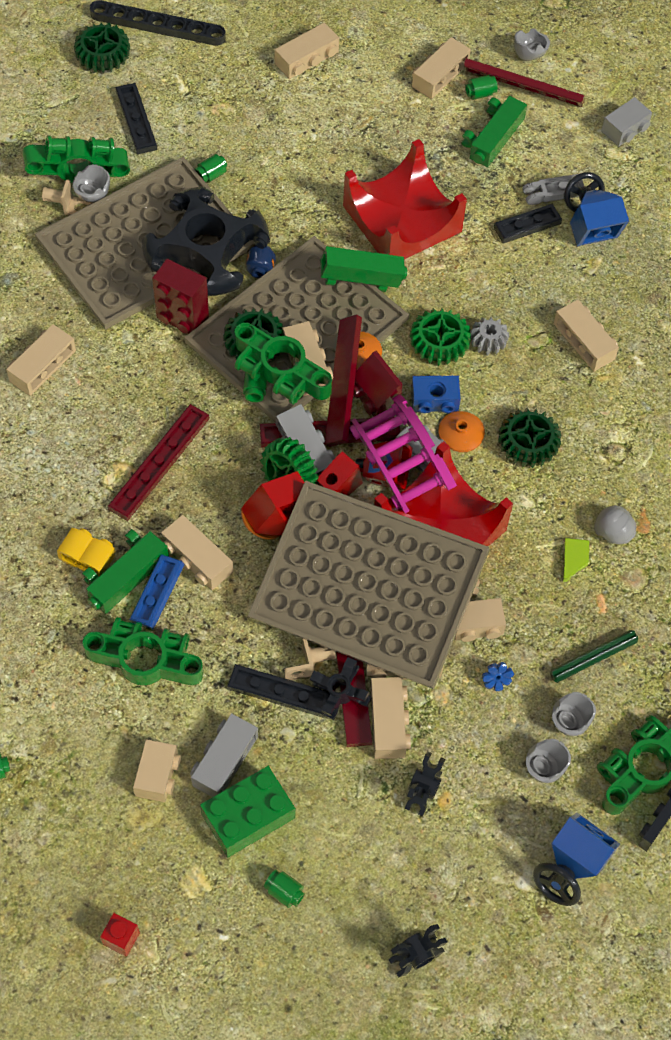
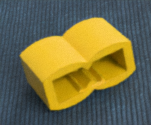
M71 528L57 549V555L61 561L82 571L90 567L100 577L114 559L115 549L108 540L93 538L91 533L83 528Z

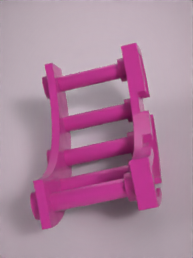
M398 394L392 398L394 402L391 405L392 408L362 424H359L353 418L350 420L353 426L349 428L356 440L360 438L368 449L365 453L372 465L376 463L394 494L390 498L397 510L401 508L404 513H407L409 509L406 502L438 485L440 487L444 485L447 490L456 487L457 484L443 458H440L438 454L435 455L431 448L435 444L411 406L407 408L406 399L401 394ZM401 424L404 426L408 424L410 427L408 429L409 432L377 449L371 443V440ZM411 441H419L423 448L420 450L421 453L389 470L386 469L381 457ZM424 461L427 463L431 461L437 472L433 474L434 477L400 494L393 478Z

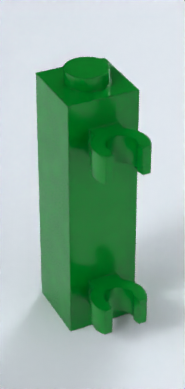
M508 96L505 102L501 104L497 98L492 97L488 102L490 106L486 112L494 116L478 137L470 130H466L462 135L464 140L461 144L466 148H471L469 159L488 168L524 121L528 104L511 96Z
M326 246L320 258L321 278L327 279L325 285L334 286L336 280L378 285L377 288L380 291L386 292L388 287L399 288L402 280H405L408 270L407 266L404 265L403 256Z
M133 529L125 534L127 538L126 543L131 549L100 577L90 567L82 573L85 577L83 580L89 585L86 588L88 594L87 601L95 610L100 609L104 614H107L153 572L161 554L169 557L168 546L151 531L143 538Z

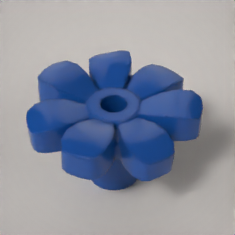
M505 662L493 663L487 666L488 672L482 674L485 687L487 689L494 687L496 692L503 690V684L508 686L512 682L511 677L514 676L512 668H507Z

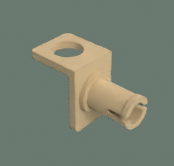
M66 180L63 190L44 187L42 192L43 201L61 203L64 215L70 216L77 212L74 207L79 203H83L86 206L93 204V202L85 201L80 197L72 196L69 180Z
M302 639V649L306 664L284 669V678L297 680L311 677L314 663L335 660V651L323 646L311 648V646H308L307 640ZM302 671L301 673H298V674H292V673H294V672Z

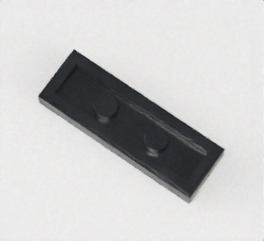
M552 203L494 223V229L504 244L560 225L562 218Z

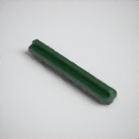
M629 630L551 669L550 676L554 682L558 683L636 644L639 638L634 630Z

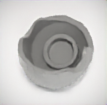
M534 28L530 29L528 33H524L522 30L517 31L514 37L515 52L519 58L526 61L542 57L550 45L548 37Z
M96 164L88 165L82 172L79 171L73 180V189L77 196L88 202H96L104 198L110 186L109 173L103 167Z
M617 505L609 506L602 510L594 525L596 534L603 536L610 544L628 543L635 537L637 528L630 512Z
M572 692L555 703L552 710V721L561 733L567 736H578L589 728L595 717L596 707L587 695L580 692Z
M546 739L535 744L529 749L525 763L529 774L541 783H552L560 779L571 762L568 748L557 739Z

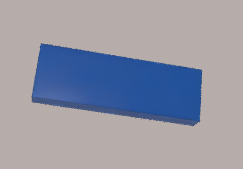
M160 555L129 619L132 623L141 622L142 626L154 630L185 565L182 561Z

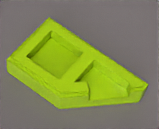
M565 538L563 582H567L578 571L588 566L589 540Z

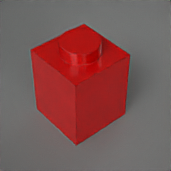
M113 913L100 938L104 946L127 957L140 931L137 924Z

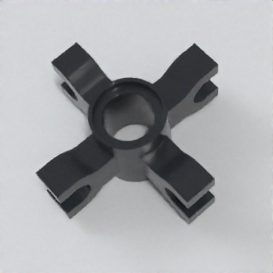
M347 657L341 674H334L331 677H327L315 670L310 677V681L313 682L312 685L330 692V696L321 710L325 713L324 717L334 721L340 704H346L351 700L368 707L372 699L368 696L369 692L351 685L353 678L360 668L356 665L357 660ZM341 685L346 686L342 692H335L337 687Z
M428 751L423 759L422 770L417 768L408 788L407 797H409V800L404 808L410 810L412 804L416 803L420 806L418 813L420 816H423L427 809L428 798L433 800L442 779L440 778L442 775L440 770L446 760L441 757L438 764L434 765L430 762L432 753Z
M438 924L427 928L424 936L422 932L416 933L391 949L394 956L388 959L391 964L400 962L401 970L396 973L398 978L408 974L412 966L415 970L419 969L445 952L441 946L448 943L446 937L438 941L436 940L435 932L440 929Z

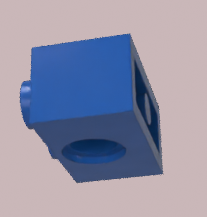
M459 375L413 376L411 394L414 412L451 413L459 411L461 400Z

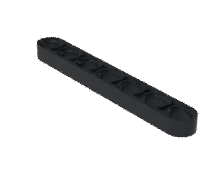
M97 0L90 4L91 18L99 22H110V24L214 46L222 45L226 41L225 28L217 24ZM99 8L104 9L101 13L94 12V10ZM118 12L124 14L121 17L114 16V14ZM142 17L143 20L135 21L133 18ZM154 21H162V22H163L161 25H154V24H153ZM174 25L182 26L181 29H173L172 27ZM200 29L202 32L193 33L192 30ZM214 33H220L222 36L215 38L211 35Z

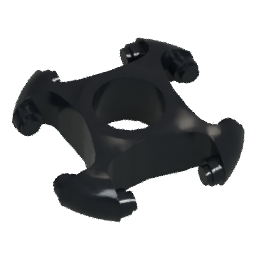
M195 187L182 190L173 195L169 207L173 211H182L184 209L186 212L174 229L165 237L158 239L153 233L146 234L142 239L143 255L152 272H157L165 260L169 259L181 266L194 269L207 277L208 296L230 293L239 289L244 279L242 273L226 270L230 260L249 241L253 240L260 249L267 247L270 243L268 225L259 210L249 209L246 218H240L207 205L212 203L214 193L206 189V187ZM208 234L221 239L217 243L204 246L192 242L195 237Z

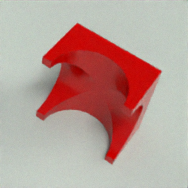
M420 139L412 142L407 156L400 165L380 179L371 182H361L357 180V175L353 170L345 172L343 207L377 253L403 256L405 260L462 232L467 198L461 193L451 201L440 192L429 173L424 155V144Z
M444 441L437 446L435 455L438 454L440 458H443L457 484L456 487L447 490L444 485L434 487L406 502L409 509L407 513H404L401 508L397 510L391 498L388 499L382 493L374 498V506L485 546L491 545L507 531L513 502L507 497L500 503H494L475 492L456 469L451 457L450 446ZM431 461L421 475L400 494L434 477L433 474L437 472Z

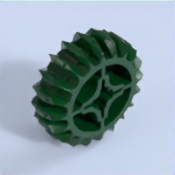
M102 22L100 25L93 23L92 27L85 26L84 31L80 30L79 35L76 36L74 43L75 56L81 66H85L87 70L93 68L95 73L98 70H101L103 73L105 70L112 72L113 68L119 69L120 64L124 65L126 59H129V38L124 30L119 29L117 25L111 26L110 22L106 25H103Z
M254 307L250 312L244 309L242 314L236 312L234 318H229L228 324L224 327L223 341H225V348L229 350L230 356H235L237 360L241 352L235 346L236 326L241 323H250L273 338L284 336V326L282 323H279L278 316L273 317L271 311L265 314L263 308L259 312Z
M528 407L524 412L517 409L515 414L510 413L507 419L502 421V425L499 428L498 442L501 444V452H506V459L513 457L514 464L518 461L522 462V467L526 463L530 464L532 468L536 463L542 467L545 461L550 462L552 457L557 455L558 448H560L561 431H558V423H553V417L546 418V411L539 414L537 408L533 412H530Z

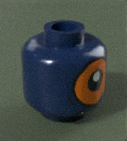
M257 246L252 247L247 255L246 270L253 277L260 279L274 268L276 255L269 246L264 249H260Z

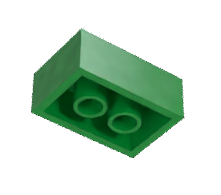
M269 765L200 804L201 815L227 858L295 819L296 808Z

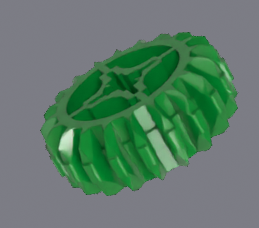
M443 307L440 311H436L433 308L431 313L424 311L422 316L418 315L410 331L411 347H414L415 354H420L421 360L428 358L429 364L432 361H437L438 366L442 361L448 365L450 360L457 362L459 357L463 358L465 351L469 349V342L471 341L470 326L466 325V319H460V313L453 315L452 309L444 312Z
M291 437L274 440L261 453L263 458L260 460V463L263 467L260 470L265 473L264 479H267V481L298 471L304 482L308 481L317 484L316 480L319 477L315 472L318 468L314 466L315 459L310 457L311 451L305 450V444L300 445L297 439L292 440Z

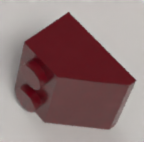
M376 350L356 371L353 395L362 401L365 411L375 417L392 408L391 405L394 404L392 398L402 394L403 384Z

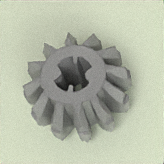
M492 316L489 320L482 317L480 322H475L470 332L472 347H478V353L483 350L486 351L487 356L490 354V351L497 355L500 349L504 350L509 339L507 325H501L500 319L494 321Z

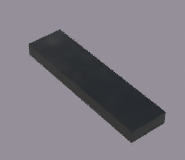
M136 83L115 87L137 155L158 150Z
M237 664L234 666L227 685V690L324 718L325 713L321 710L330 696L329 691Z

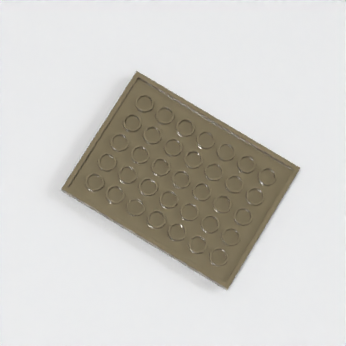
M184 156L35 233L38 243L105 330L155 303L152 278L156 272H152L146 263L142 251V239L148 233H153L158 239L165 237L183 218L186 210L173 211L169 207L173 195L182 190L195 187H206V189L212 191ZM214 193L212 203L207 205L232 215ZM208 234L195 237L192 242L204 246L217 243L221 239ZM254 241L247 242L230 262L248 253L252 247H255Z
M313 236L189 333L184 339L191 349L243 394L245 372L235 369L236 358L235 356H230L229 350L225 348V341H223L224 327L228 324L229 318H234L236 312L242 314L244 309L250 312L253 307L259 312L263 308L265 314L271 311L273 317L278 316L279 323H282L284 327L309 321L312 330L316 329L318 333L319 348L323 347L326 355V367L330 366L332 373L334 370L340 319L356 314L362 317L361 331L372 334L381 343L409 320V314L372 284L336 280L334 286L325 285L327 279L321 278L320 258L326 245ZM280 352L279 356L274 355L273 361H267L271 367H276L278 370L293 368L288 353ZM267 381V391L264 399L260 402L252 403L276 422L277 415L300 404L304 407L314 397L310 395L302 396L292 405L289 403V399L281 394L273 393L274 385Z
M305 481L248 617L434 689L490 548Z

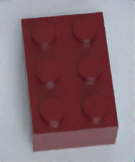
M166 259L152 278L156 317L162 323L170 324L178 328L182 333L189 334L209 318L207 278Z

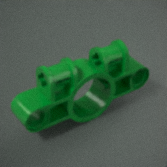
M47 135L45 145H28L22 150L24 168L28 174L59 175L64 181L69 180L70 183H73L79 171L82 172L88 165L92 164L103 167L110 177H124L130 172L127 151L123 148H114L113 138L102 140L90 137L89 141L83 139L70 140L69 136H65V138H52L51 135ZM73 159H87L81 163H67Z
M241 323L236 326L235 346L241 352L235 363L236 370L246 372L254 381L258 380L263 374L264 378L274 385L273 393L281 394L289 399V403L292 405L305 392L318 400H325L330 397L332 393L331 374L306 358L305 349L298 340L288 336L273 338L250 323ZM280 352L290 353L294 358L299 359V362L297 361L294 367L288 370H278V368L271 367L267 363L269 358H273L275 354Z
M116 617L110 635L90 632L83 638L82 644L88 660L120 668L124 677L136 685H151L160 679L186 685H197L204 676L202 660L198 656L186 653L190 640V634L188 633L181 635L170 632L169 629L165 628L160 638L150 632H141V622H136L135 624L123 621L121 617ZM94 644L101 645L96 650L89 649ZM145 646L152 650L153 648L161 654L158 655L157 665L147 671L130 668L125 662L129 660L131 651L135 648ZM191 667H195L198 669L194 673L186 672V670Z
M652 715L645 718L646 722L639 729H634L631 732V736L636 744L631 748L628 755L621 749L614 748L611 751V755L604 762H599L596 766L599 773L611 784L602 799V807L608 814H620L641 793H658L664 790L671 781V728L668 729L659 719ZM643 752L653 753L657 755L661 762L665 763L667 771L659 780L645 779V776L634 768L633 758L637 759ZM610 796L618 797L621 800V804L613 803Z

